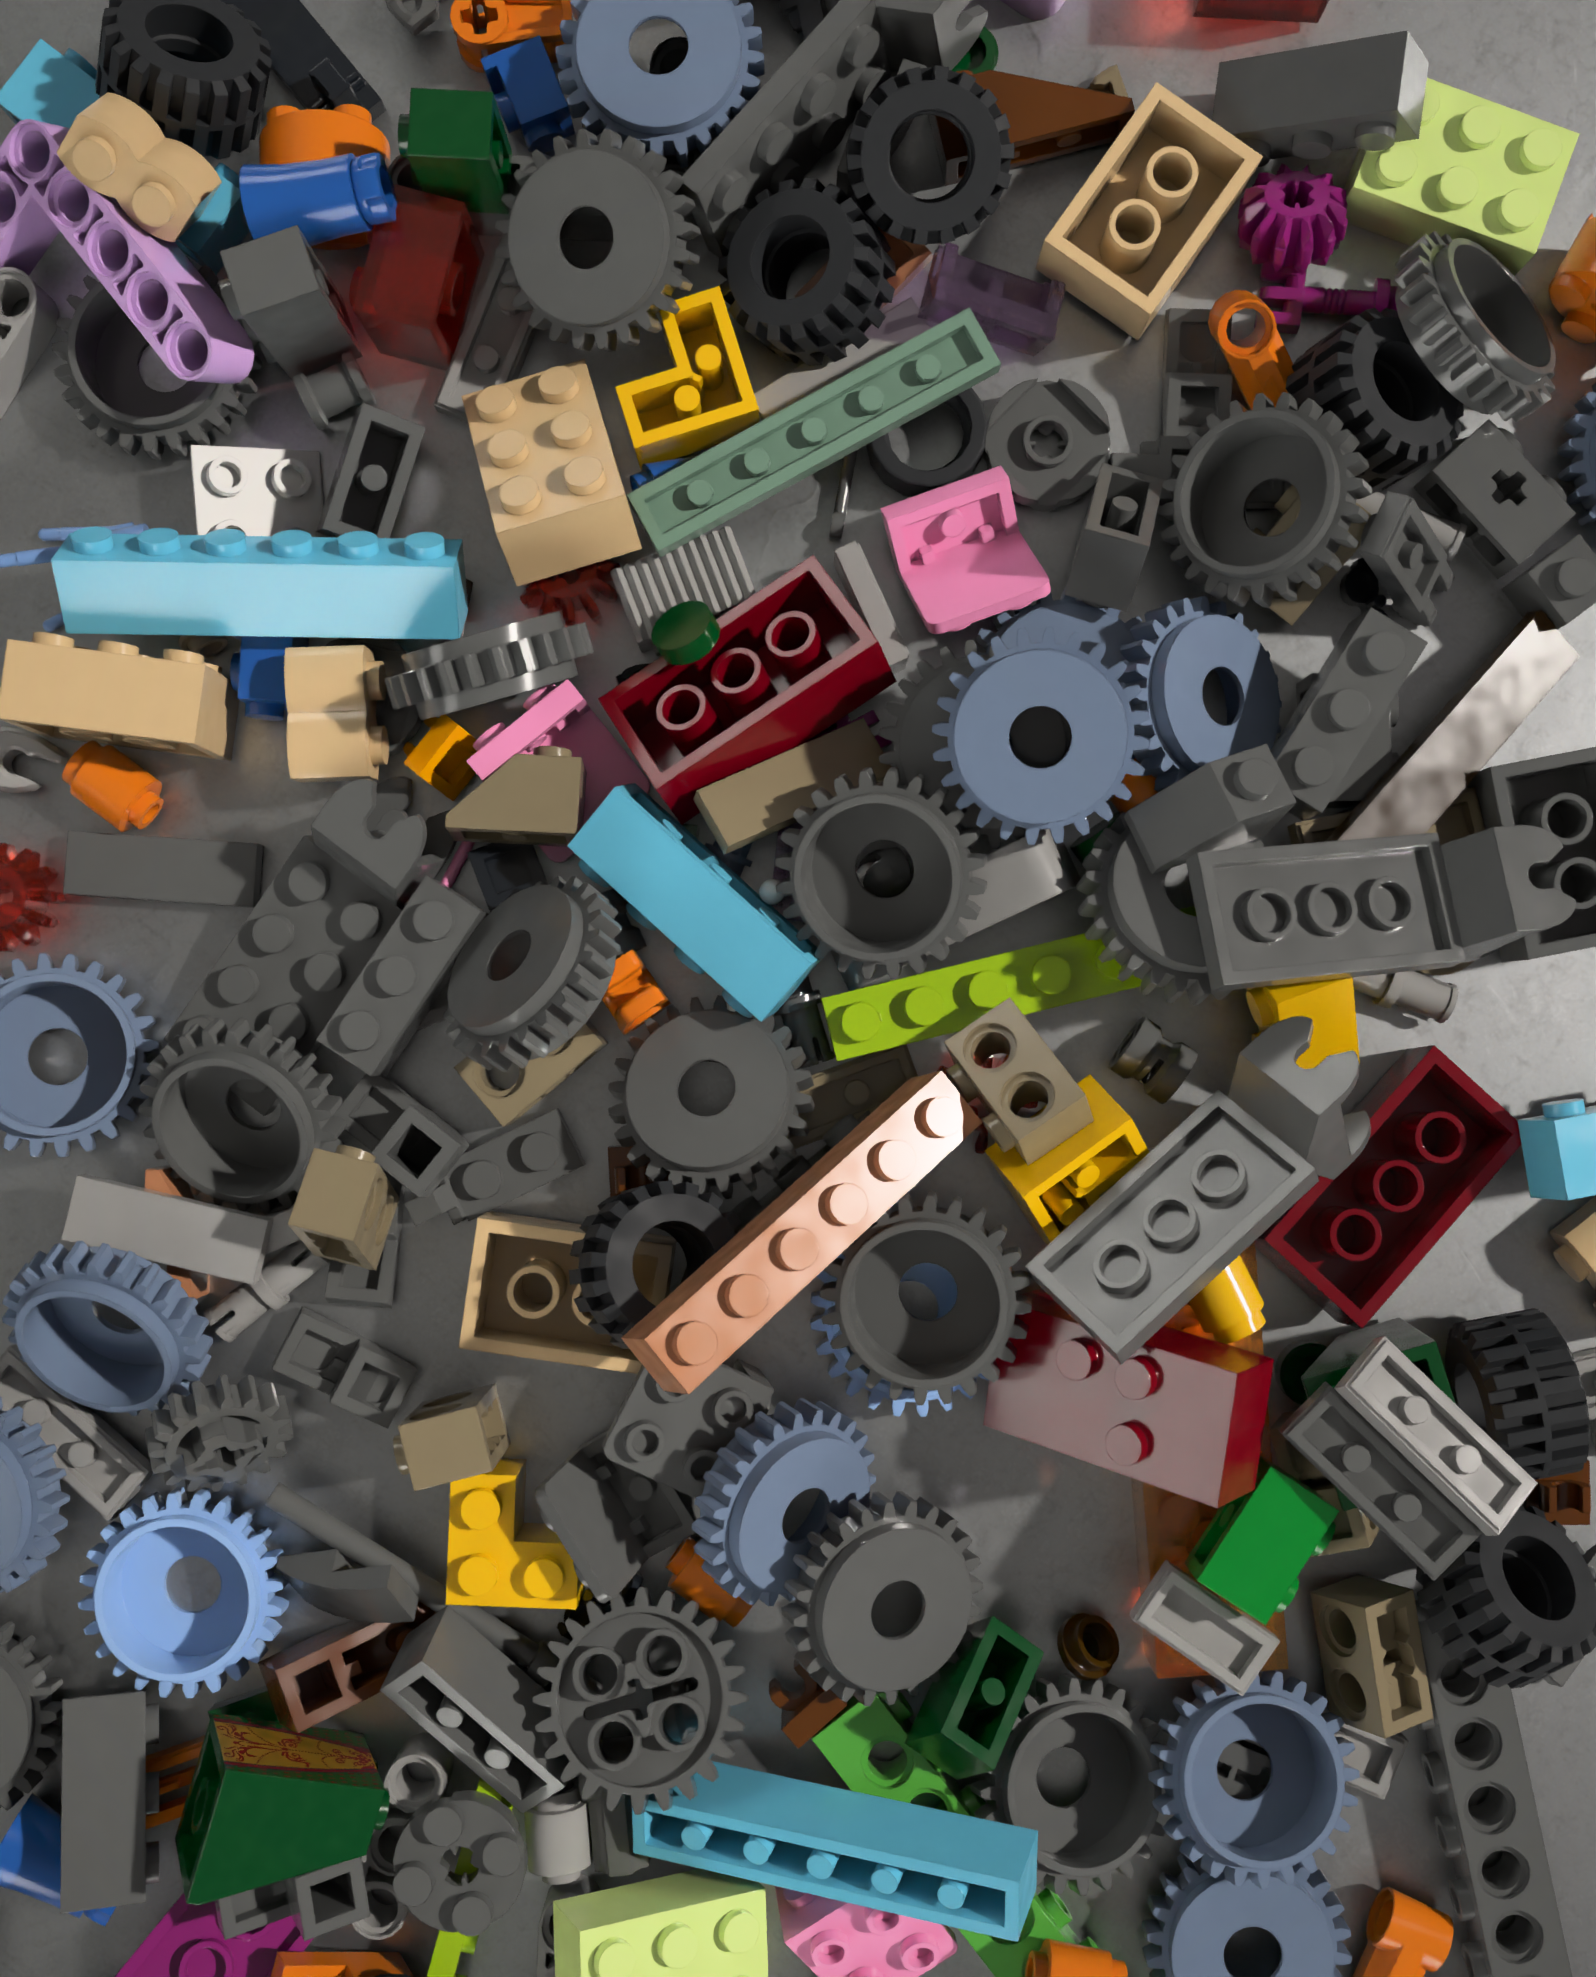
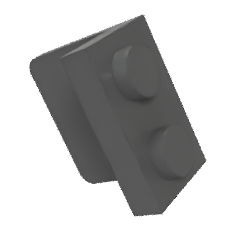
M739 1359L736 1360L732 1368L722 1363L690 1394L663 1391L642 1365L603 1440L602 1448L604 1454L612 1462L696 1498L703 1493L706 1483L703 1476L706 1471H711L719 1457L717 1452L720 1447L725 1448L735 1437V1430L738 1427L744 1429L753 1423L757 1412L762 1411L767 1415L771 1405L772 1394L775 1390L759 1368Z
M608 1430L582 1444L535 1489V1498L539 1505L542 1520L550 1530L556 1532L573 1560L574 1569L580 1582L590 1589L595 1598L601 1603H606L617 1597L648 1558L695 1534L696 1532L692 1530V1523L700 1518V1508L694 1504V1497L610 1461L605 1456L602 1448V1443Z

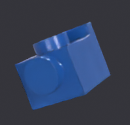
M540 35L480 59L489 88L494 94L508 133L520 129L529 152L532 153L537 149L547 153L554 150V137L561 136L566 138L575 134L568 104Z
M233 636L241 642L240 652H234L232 655L230 681L233 690L238 691L237 698L245 703V716L262 720H283L284 710H287L284 686L285 648L308 647L309 637Z

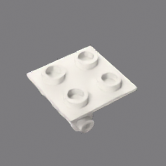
M190 445L197 535H206L211 531L219 529H237L242 531L245 536H273L285 530H302L310 533L311 537H326V535L316 532L324 508L319 451Z

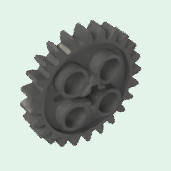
M639 1587L635 1595L634 1606H629L626 1598L620 1592L617 1597L610 1600L611 1611L607 1613L595 1601L586 1603L590 1623L586 1626L572 1618H568L564 1622L573 1638L569 1644L550 1641L547 1646L560 1661L557 1667H539L537 1670V1674L552 1682L551 1692L533 1696V1703L551 1707V1717L535 1726L536 1732H555L558 1739L545 1752L546 1759L566 1755L570 1761L560 1777L563 1783L576 1778L580 1774L584 1775L587 1779L581 1798L588 1800L603 1787L607 1789L606 1805L609 1811H614L618 1808L625 1794L630 1795L635 1815L645 1812L649 1794L655 1795L663 1811L672 1808V1788L675 1786L689 1800L698 1795L697 1787L693 1777L696 1773L711 1782L717 1780L719 1774L711 1761V1757L714 1754L725 1758L734 1757L736 1751L723 1737L726 1731H743L746 1727L744 1722L730 1715L731 1706L749 1701L748 1694L731 1690L730 1681L746 1672L745 1666H726L723 1659L736 1646L735 1641L726 1640L715 1644L711 1639L719 1626L720 1620L717 1617H713L699 1626L695 1623L699 1603L691 1600L678 1613L674 1611L675 1592L666 1590L661 1596L657 1607L652 1606L648 1588ZM663 1636L673 1638L679 1644L682 1654L680 1666L669 1676L658 1674L649 1662L651 1646ZM601 1654L609 1656L614 1661L618 1673L615 1686L605 1694L595 1692L587 1681V1669L590 1662ZM690 1677H694L698 1681V1687L694 1691L658 1700L647 1705V1718H643V1714L638 1708L620 1711L594 1720H589L585 1716V1711L590 1706L634 1694L636 1692L635 1681L640 1679V1684L644 1689L658 1688ZM677 1703L689 1705L695 1711L698 1718L696 1735L688 1743L674 1741L668 1735L665 1728L667 1712ZM613 1722H619L627 1726L633 1736L634 1746L632 1752L624 1761L610 1759L602 1747L604 1730Z

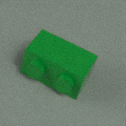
M1260 1455L1255 1490L1218 1509L1184 1564L1198 1582L1266 1626L1274 1612L1280 1613L1284 1611L1292 1602L1299 1587L1297 1576L1310 1556H1318L1330 1543L1336 1529V1523L1333 1520L1339 1513V1510L1322 1495Z

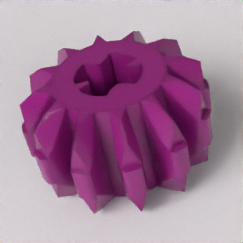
M1282 163L1275 175L1268 172H1259L1252 187L1245 189L1244 197L1240 200L1237 217L1239 219L1237 233L1239 248L1250 251L1252 265L1265 262L1272 263L1275 274L1283 267H1293L1298 273L1303 275L1310 263L1326 266L1330 255L1333 254V250L1339 249L1340 241L1344 240L1348 224V219H1346L1348 206L1346 201L1347 190L1333 185V173L1317 176L1312 174L1309 164L1301 171H1292L1287 165Z

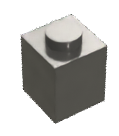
M1578 534L1539 560L1503 587L1502 591L1522 617L1528 612L1542 610L1555 627L1559 629L1596 603V555L1582 536Z

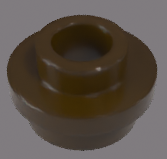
M1080 1613L1067 1618L1059 1628L1057 1635L1059 1655L1066 1668L1074 1676L1082 1680L1091 1681L1105 1676L1111 1670L1119 1655V1640L1115 1630L1108 1621L1099 1616Z

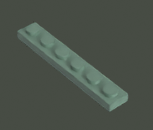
M969 307L627 494L628 501L661 558L995 375L1000 370L1001 362Z

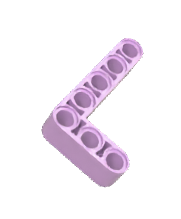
M32 119L19 121L11 129L0 146V268L14 267L24 271L29 276L60 231L173 374L180 379L195 382L235 384L244 380L253 367L254 350L252 341L240 323L232 318L225 304L177 244L149 234L129 218L116 198L90 189L71 174L56 153L70 128Z

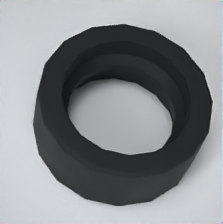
M972 387L944 402L960 418L964 435L962 447L956 457L942 468L925 471L913 469L901 462L891 448L888 433L866 445L870 464L885 485L903 496L913 497L973 474L981 461L985 448L988 423L983 402Z

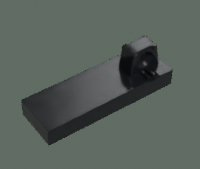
M220 0L239 8L244 12L245 19L254 21L262 30L261 37L268 40L271 48V69L304 109L333 110L339 105L355 104L364 107L371 113L372 122L386 111L380 96L362 77L300 0Z

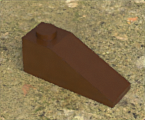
M969 70L956 71L958 73L965 72L976 78L975 82L985 90L989 89L998 99L995 103L1001 113H1006L1011 126L1008 129L1010 144L1014 143V159H1011L1010 169L1113 142L1135 112L1132 98L995 70L976 74ZM928 115L945 186L959 183L967 165L965 140L959 129L952 122L940 116Z
M418 1601L414 1621L372 1623L353 1620L316 1634L259 1661L258 1665L279 1723L296 1733H300L380 1693L384 1680L406 1635L436 1614V1612Z

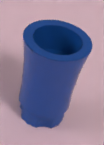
M380 152L364 154L355 157L353 153H347L319 160L285 164H244L240 168L239 189L241 202L253 240L298 225L309 245L314 246L343 236L371 231L374 224L397 220L395 189L385 160Z
M32 1793L0 1843V1887L20 1892L60 1909L61 1815ZM116 1907L69 1912V1914L80 1919L84 1912L85 1916L92 1921L106 1926Z

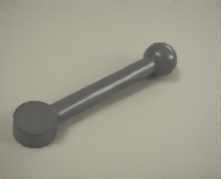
M858 450L843 457L829 537L842 539Z

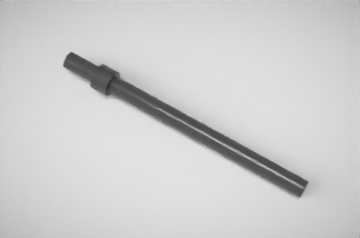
M280 1482L264 1504L334 1549H338L340 1553L364 1568L392 1564L418 1596V1601L436 1613L447 1606L445 1605L446 1586ZM449 1605L505 1656L523 1666L522 1671L542 1687H546L549 1683L552 1684V1682L537 1674L539 1667H557L560 1661L547 1646L548 1642L541 1639L538 1643H535L478 1606ZM587 1675L589 1686L595 1692L601 1694L603 1685Z

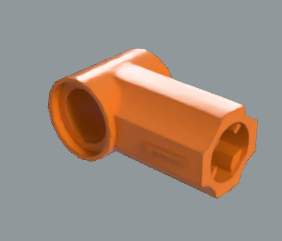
M1234 290L1225 293L1215 301L1210 310L1208 321L1210 333L1219 344L1249 409L1253 410L1255 396L1259 393H1263L1273 402L1274 407H1276L1282 392L1288 393L1285 389L1287 377L1294 373L1292 369L1293 362L1276 328L1275 316L1259 297L1249 291ZM1244 308L1254 309L1257 315V322L1253 332L1240 340L1229 339L1226 329L1231 316Z
M1383 1888L1375 1897L1368 1913L1366 1923L1368 1943L1352 1977H1424L1426 1970L1429 1972L1437 1971L1445 1962L1452 1945L1454 1929L1451 1916L1393 1888Z

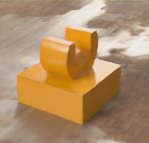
M444 714L439 718L433 717L424 720V723L430 730L416 747L409 742L404 745L403 750L408 757L403 763L450 800L454 801L476 774L466 760L477 752L473 747L477 739Z

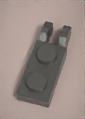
M1388 491L1378 512L1373 514L1364 526L1359 552L1392 599L1393 603L1391 606L1397 611V614L1418 626L1430 627L1438 613L1429 598L1431 590L1447 592L1455 577L1446 561L1448 555L1415 500L1410 498V496Z

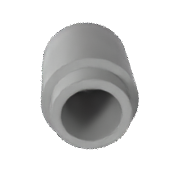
M573 1778L567 1781L566 1787L524 1813L528 1870L534 1875L542 1876V1881L546 1884L561 1885L573 1882L580 1877V1871L589 1867L593 1861L588 1802L582 1801L579 1780Z

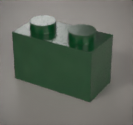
M411 88L409 114H400L398 120V146L401 157L408 158L411 163L413 184L421 186L431 210L509 214V207L501 199L503 194H510L512 149L493 92Z
M994 1616L967 1625V1629L973 1634L971 1640L960 1641L955 1650L959 1657L955 1664L947 1661L939 1669L941 1679L937 1683L932 1681L905 1741L906 1745L956 1780L995 1770L1044 1655L1041 1649Z

